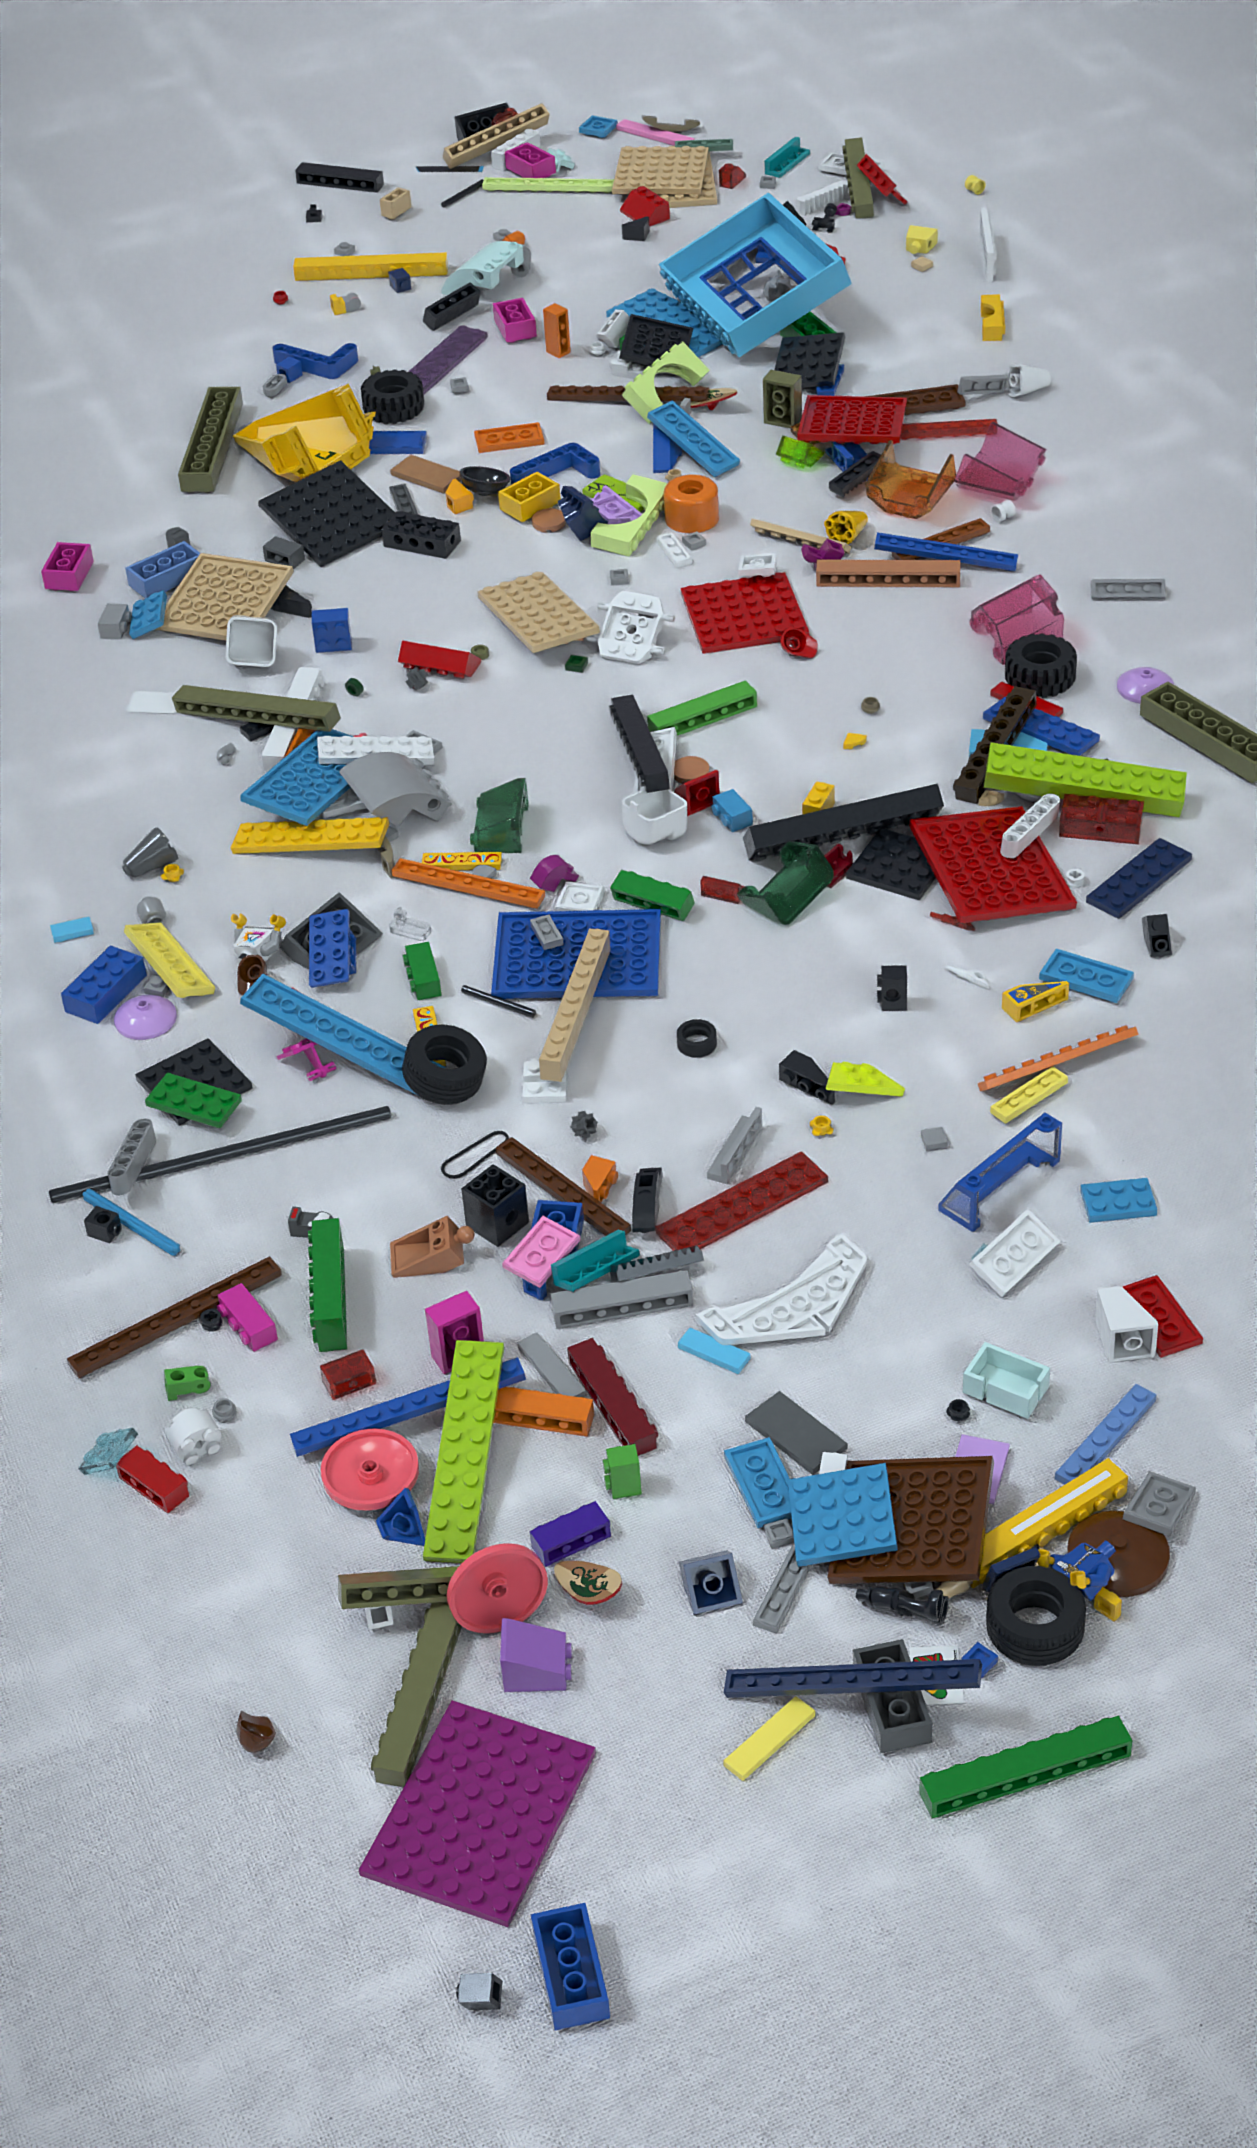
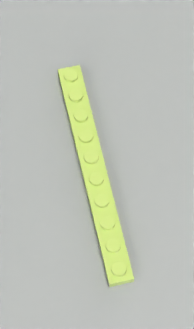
M485 177L482 187L483 190L488 191L516 190L521 192L531 190L532 192L574 191L579 193L589 191L590 193L612 192L614 179Z

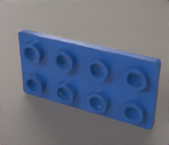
M835 441L832 442V447L825 449V453L842 472L867 455L859 444L853 442L841 444ZM880 468V471H876L875 475H871V478L867 477V481L883 477L884 471Z
M348 909L311 915L309 917V986L314 988L348 982L349 975L356 974V937L349 928Z

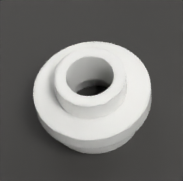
M597 341L591 344L590 353L596 356L602 355L606 351L602 342Z

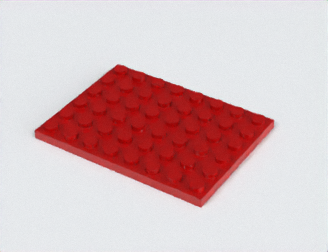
M1022 806L910 819L909 827L960 923L1076 909L1077 901L1040 836L1034 839L1015 858H1006L1001 855L1003 834L1026 813Z

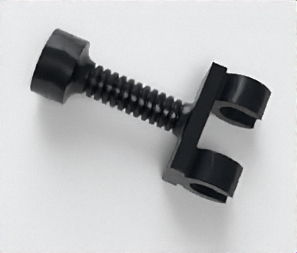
M828 203L826 205L824 218L814 217L812 230L818 231L819 228H828L827 232H833L835 219H830V217H833L837 212L835 204Z

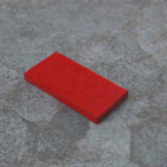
M1158 1275L1123 1286L1157 1320L1156 1352L1160 1358L1203 1344V1337Z

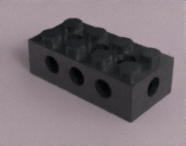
M396 511L382 528L384 547L447 559L461 541L459 523L436 519L435 517H425L419 514L405 513L403 511Z

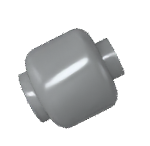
M145 897L137 905V912L143 924L162 923L166 917L163 904L156 897Z

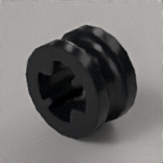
M207 1309L202 1312L200 1320L204 1330L213 1332L221 1328V1313L217 1309Z

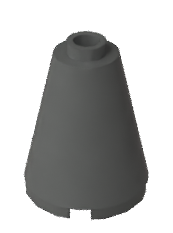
M157 827L152 829L123 860L124 865L122 869L127 876L136 877L175 862L179 859L174 847H171L168 843L169 839Z

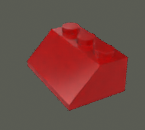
M645 186L632 190L620 208V212L633 221L648 216L649 227L670 219L669 202Z

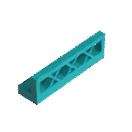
M799 137L792 138L764 160L765 174L781 178L810 154V150L800 147Z
M618 1229L551 1264L554 1285L573 1292L611 1272L612 1265L627 1263L639 1257V1249L627 1246L625 1231Z

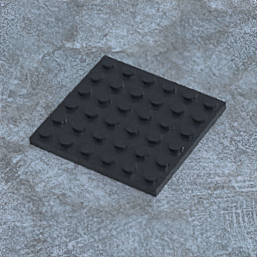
M341 460L258 501V506L291 539L303 545L304 551L320 567L381 537L382 528L396 513Z

